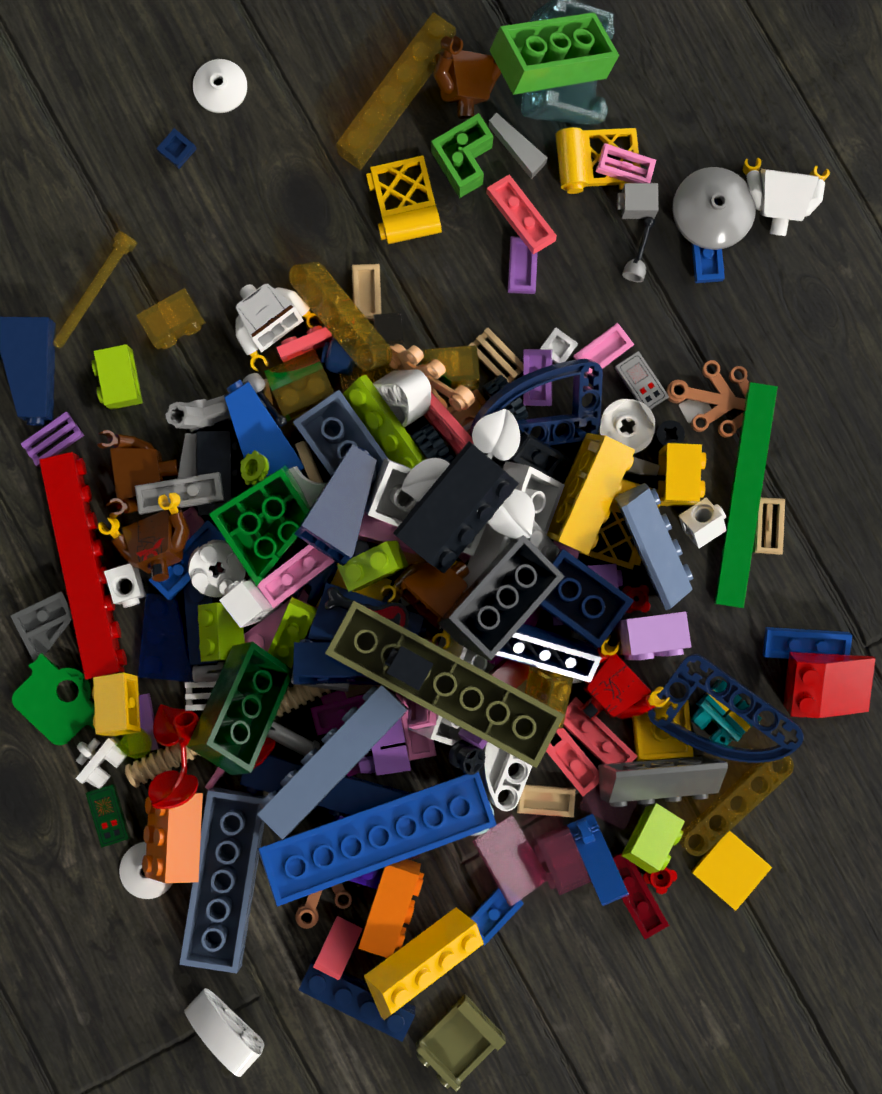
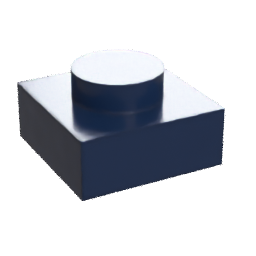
M174 128L156 149L163 157L180 169L197 148Z

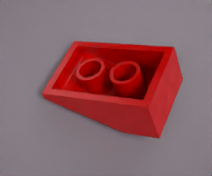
M789 652L784 707L791 717L825 718L869 712L875 657Z

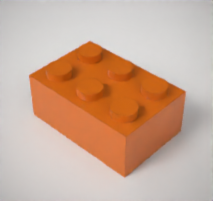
M196 792L188 802L171 809H156L152 807L150 798H146L145 810L148 814V826L144 829V841L147 843L146 855L142 859V869L145 877L162 883L199 882L203 793Z
M405 859L384 867L358 949L388 958L394 954V951L402 948L406 932L403 924L410 923L414 911L415 900H412V896H419L423 883L424 873L420 872L421 863Z

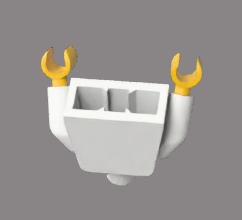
M746 158L743 172L747 175V184L756 209L760 211L762 216L773 217L770 234L786 236L789 220L803 221L804 217L809 216L822 202L825 188L824 181L830 174L828 169L823 172L822 176L817 173L818 166H815L809 175L761 169L760 173L761 159L757 158L756 166L751 167L748 164V158Z

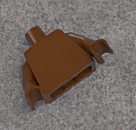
M445 36L441 39V47L444 51L435 55L436 66L433 76L440 88L441 98L447 102L457 103L458 118L470 119L474 116V104L489 99L490 93L501 75V71L492 55L463 51L462 39L457 36H453V38Z
M110 430L98 433V435H105L108 438L107 444H97L99 448H108L112 445L115 447L111 448L110 452L117 498L110 500L106 506L114 505L117 507L118 512L111 513L109 517L116 518L123 512L132 513L138 511L136 485L165 481L166 477L178 476L179 465L177 459L162 461L161 452L154 449L151 443L135 436L114 435Z

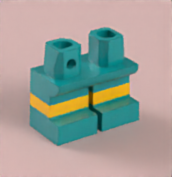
M717 680L711 689L721 692L726 688L727 683L724 680ZM707 692L696 703L699 708L690 718L700 730H703L713 721L719 728L709 739L724 745H728L732 740L738 742L742 735L753 726ZM737 694L734 698V705L739 709L747 708L749 705L744 700H741L742 698ZM758 715L757 720L759 722L762 718Z

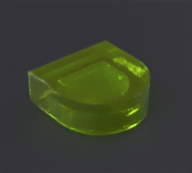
M140 727L141 732L126 734L116 745L131 758H142L151 751L152 739L142 727Z

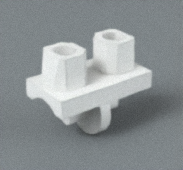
M115 736L108 738L98 752L95 749L99 746L100 741L96 738H93L89 745L80 742L77 745V749L81 754L76 761L80 765H83L88 758L90 761L76 779L82 784L88 782L99 789L103 787L111 776L100 767L106 759L117 768L128 756L118 745L120 740Z

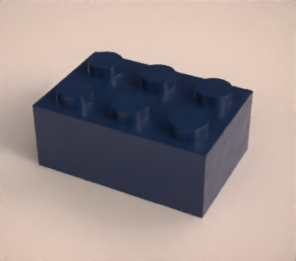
M563 549L552 564L564 575V578L539 606L594 647L600 648L634 600Z

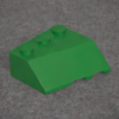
M284 465L263 480L214 509L209 515L257 587L298 537L294 533L308 513L310 506L301 487L288 467Z

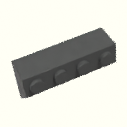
M694 756L599 764L600 799L610 803L612 807L627 806V801L636 800L638 804H653L655 799L664 798L666 802L682 801V796H691L692 799H708L709 794L719 793L728 769V762L709 756Z

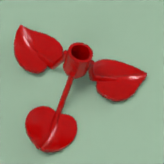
M161 704L156 713L153 725L154 738L159 744L164 746H172L179 742L182 767L180 773L175 770L165 771L158 774L151 781L148 795L152 807L156 809H171L183 805L197 791L198 780L196 776L186 775V746L199 721L198 715L192 711L171 708ZM266 737L254 768L265 761L275 747V740Z

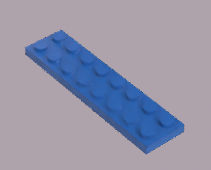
M477 772L474 775L465 774L265 845L258 848L275 905L278 907L497 826L480 774Z

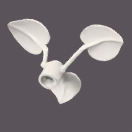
M502 409L481 418L474 426L472 432L473 444L483 453H488L487 456L490 459L495 456L502 461L509 460L516 453L520 443L519 426L513 414L507 409ZM430 458L420 462L406 476L402 485L403 492L419 502L450 464L440 458ZM514 489L512 494L488 521V524L496 532L506 537L517 539L524 535L527 539L532 536L535 515L531 498L525 492Z

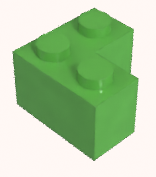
M479 113L431 141V153L459 198L483 185L484 173L475 158L490 150L493 145V135Z

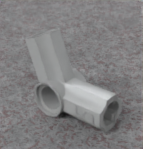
M224 395L208 401L200 399L189 403L175 402L169 405V410L165 414L168 424H173L176 428L190 429V433L208 431L214 428L216 424L231 420Z

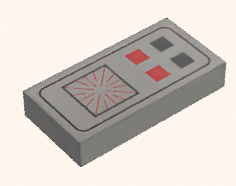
M639 351L615 366V370L636 401L644 403L650 410L669 398V395Z

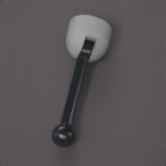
M647 217L644 221L646 227L636 259L628 261L624 267L622 276L629 281H644L646 266L641 259L650 229L655 225V220L652 217Z
M258 373L246 376L242 383L249 381L257 395L276 418V424L281 427L285 426L287 423L286 417L278 413L264 394L266 390L264 379Z

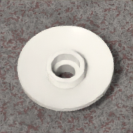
M215 59L205 63L198 69L193 79V92L198 103L206 110L214 113H225L234 110L243 102L247 93V80L242 69L235 63L225 59ZM222 79L223 83L221 85H214L215 80Z
M141 842L131 847L124 854L119 869L120 879L123 886L132 895L142 899H153L168 891L173 883H162L142 875V859L146 855L147 843Z

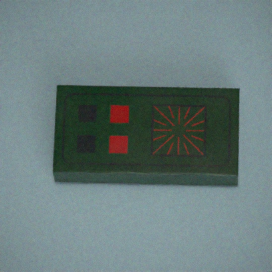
M115 784L87 792L86 797L101 848L130 839Z

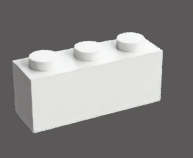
M251 578L247 581L246 579L240 582L237 580L224 589L226 595L219 600L240 628L261 622L283 605L281 603L273 608Z

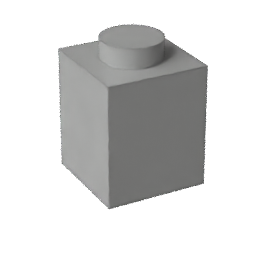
M625 183L622 192L617 194V210H622V219L655 218L658 212V183Z

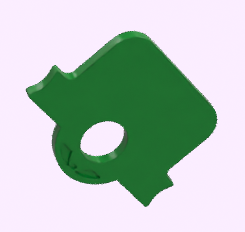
M40 653L37 660L28 665L32 669V675L14 692L12 703L50 742L55 745H64L85 725H90L95 729L93 725L95 707L94 702L90 699L92 695L91 682L89 679L85 680L82 671L72 667L58 669L43 653ZM70 680L78 686L79 693L75 700L67 702L58 696L57 687L60 682Z

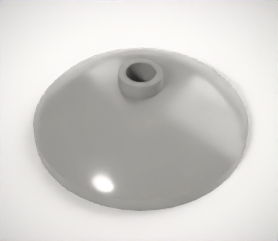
M708 167L693 172L680 184L673 199V217L677 228L688 241L705 249L717 250L733 246L745 237L755 219L756 206L750 194L748 184L738 174L724 168ZM714 199H720L723 205H716Z

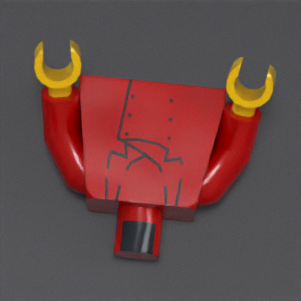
M609 634L602 646L597 648V652L602 658L591 683L584 681L583 689L591 698L580 707L581 711L592 721L602 710L610 717L614 718L616 716L620 719L640 716L655 707L664 706L670 697L661 700L657 696V693L661 692L664 688L660 686L652 692L616 654L621 644L620 641L616 646L608 645L607 642L611 637Z

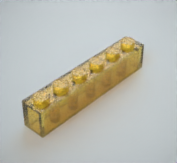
M433 12L336 143L339 156L359 170L363 168L433 73L436 66L435 55L444 51L441 47V39L445 36L450 38L456 36V27Z

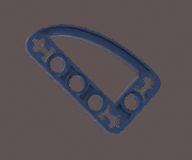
M578 359L550 365L514 380L496 392L481 407L472 422L469 435L472 437L474 426L484 416L502 410L511 401L536 387L573 376L572 414L516 420L520 435L524 431L530 434L532 428L540 426L541 434L537 439L548 445L580 442L584 440L587 433L598 435L601 422L602 367L591 359ZM589 368H591L592 373H589L587 377H585L584 372H588ZM591 393L593 397L592 402L588 406L583 407L581 402L583 396ZM587 422L590 423V426L586 427L585 431L581 430L580 428H575V425L577 427H584L586 426ZM561 423H565L567 427L565 433L561 436H556V427Z
M690 654L685 657L664 685V689L657 695L661 700H664L661 698L663 695L670 697L669 701L678 704L676 708L672 704L669 705L666 710L668 717L657 719L654 708L648 711V717L654 725L681 742L708 754L739 762L763 763L782 759L796 751L804 739L802 729L797 723L699 654ZM697 660L700 661V668L706 673L708 668L714 670L707 676L705 683L699 681L703 678V675L695 671L693 674L688 672L690 667L687 663L689 661L695 663ZM716 676L723 677L727 682L726 688L721 692H716L710 687L711 679ZM680 682L684 684L686 693L683 697L676 698L671 695L669 688L673 683ZM698 686L779 745L765 749L732 747L704 738L672 720ZM744 693L750 697L751 703L747 708L739 709L734 705V698L737 694ZM760 712H772L774 714V722L769 726L761 725L757 720ZM780 719L785 721L781 724L782 728L789 732L792 729L796 730V741L790 739L788 742H785V735L778 729L776 734L772 733L777 728Z

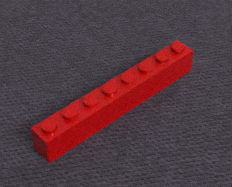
M73 452L39 459L85 680L125 672L124 665H127V658L124 649H120L118 638H121L119 623L117 621L114 622L112 611L115 610V604H113L111 594H108L107 580L104 571H107V568L102 566L100 557L104 555L103 545L100 539L97 540L95 529L98 528V521L95 513L91 512L89 502L92 501V493L89 485H85L83 477L87 473L83 458H79V455Z

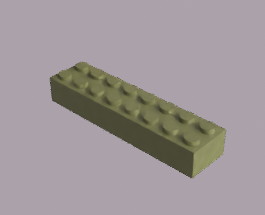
M353 601L325 653L535 768L538 767L565 716ZM403 646L433 663L419 691L387 673L389 667L385 665V662L393 648L399 651L400 647Z

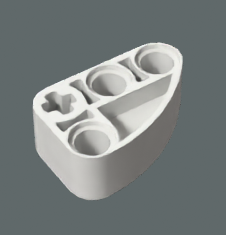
M418 369L392 371L373 383L403 427L425 415L429 410L431 404V385L425 374Z
M488 742L483 748L486 758L483 767L479 771L489 801L502 811H510L519 802L532 766ZM518 763V772L513 776H509L508 768L510 765ZM507 789L509 793L508 798L504 802H498V794L502 790Z
M204 988L184 1010L187 1019L205 1045L234 1075L241 1077L262 1054L265 1045L261 1037L209 989Z

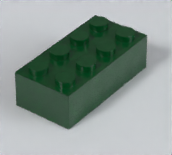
M254 642L232 646L187 747L230 775L251 773L291 681L293 670Z

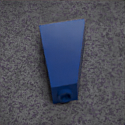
M238 380L226 389L229 393L224 395L243 457L245 458L248 453L252 454L254 450L264 455L269 462L267 476L284 465L288 469L297 466L299 470H302L304 468L302 461L249 381L242 383L241 380Z

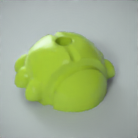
M256 450L252 454H246V457L240 462L241 476L245 480L246 485H255L268 474V459Z

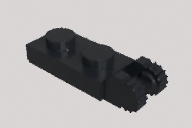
M525 431L520 435L519 447L511 457L517 463L531 466L559 482L563 476L555 468L560 463L570 469L574 463L559 450Z

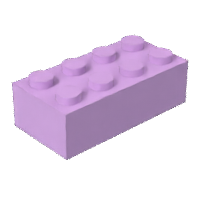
M686 612L620 620L613 629L615 646L619 641L621 643L616 654L624 655L625 660L652 659L654 656L684 654L683 648H691Z

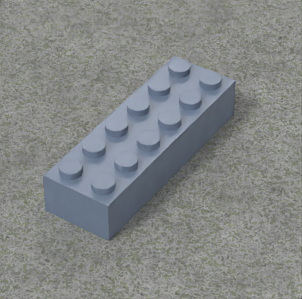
M374 685L362 697L366 702L359 709L356 706L352 707L344 715L342 720L345 724L339 730L336 727L332 728L322 738L321 741L324 745L320 750L312 749L300 761L304 766L299 771L296 769L291 771L280 782L283 788L279 792L276 790L271 792L259 804L263 809L257 815L282 840L303 821L408 711V708L386 686L381 685L378 688Z
M216 787L208 790L201 829L199 882H193L179 965L236 974L241 968L259 860L258 848L261 847L265 823L257 814L263 809L259 804L267 795Z

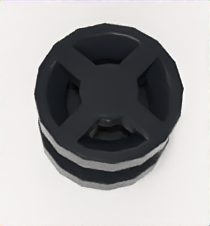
M673 420L663 422L654 434L655 444L660 449L667 443H682L685 438L683 426Z
M464 740L456 742L449 752V762L453 766L461 768L464 773L469 775L479 772L485 763V752Z

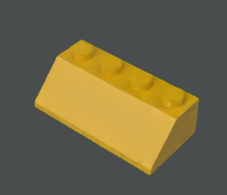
M586 434L564 483L565 486L547 533L551 540L587 555L590 550L595 548L599 539L598 532L601 525L609 518V507L613 499L621 491L622 478L633 464L635 449L608 436Z
M456 907L364 975L378 1011L384 1020L484 944L476 922Z

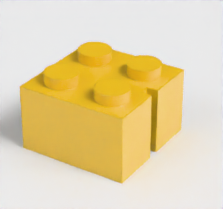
M667 443L659 450L658 465H660L658 476H666L665 481L658 480L657 490L658 496H661L660 506L691 507L700 502V498H703L705 495V481L701 480V469H705L706 453L702 452L701 444Z

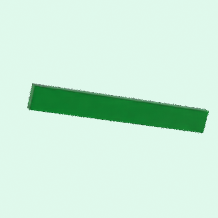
M748 383L726 524L727 531H725L714 604L744 608L778 386Z

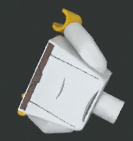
M249 284L240 291V296L243 300L236 306L239 313L236 318V338L246 355L251 356L250 364L255 371L259 372L255 366V361L258 358H262L264 364L268 367L267 358L259 355L257 350L259 349L263 352L302 323V316L306 319L305 324L308 330L313 328L309 323V320L312 318L317 319L321 325L323 323L321 315L311 313L309 311L310 307L295 291L280 287L274 289L269 284H264L258 289Z

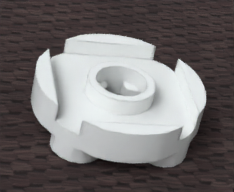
M620 399L610 404L604 410L600 422V434L635 449V454L644 450L651 443L655 434V418L652 411L644 403L634 399ZM626 419L628 422H631L633 420L635 422V425L632 427L634 432L632 434L628 432L622 433L620 431V428L623 426L621 421Z
M211 540L200 548H196L188 562V572L193 586L202 594L210 597L225 596L224 589L237 580L239 582L244 580L246 573L243 565L227 541ZM217 562H221V567L224 571L218 575H213V571L209 569L210 565L215 566Z

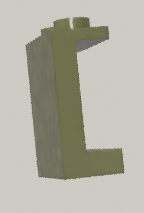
M464 994L416 1042V1051L418 1052L416 1056L427 1068L430 1065L438 1073L436 1075L437 1079L444 1087L448 1089L451 1086L457 1092L461 1088V1082L495 1048L498 1051L506 1043V1039L501 1030Z

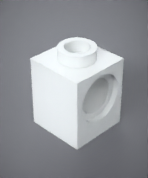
M707 497L678 515L683 531L698 548H701L727 531L724 522L726 515L723 509L718 504L713 505Z
M130 563L104 571L113 604H123V608L140 604L139 599L146 597L139 569L134 568ZM129 579L132 582V590L128 594H123L120 589L121 583Z

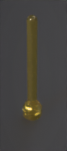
M119 230L113 239L115 242L112 245L114 247L113 251L53 340L55 347L61 348L64 346L122 256L127 255L129 251L132 252L138 244L127 234Z

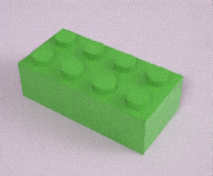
M595 12L500 26L490 48V53L513 95L607 79L619 57L617 50Z

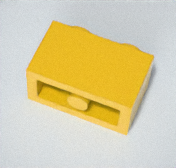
M123 672L93 677L92 698L95 707L93 725L96 734L112 737L141 732L138 676Z

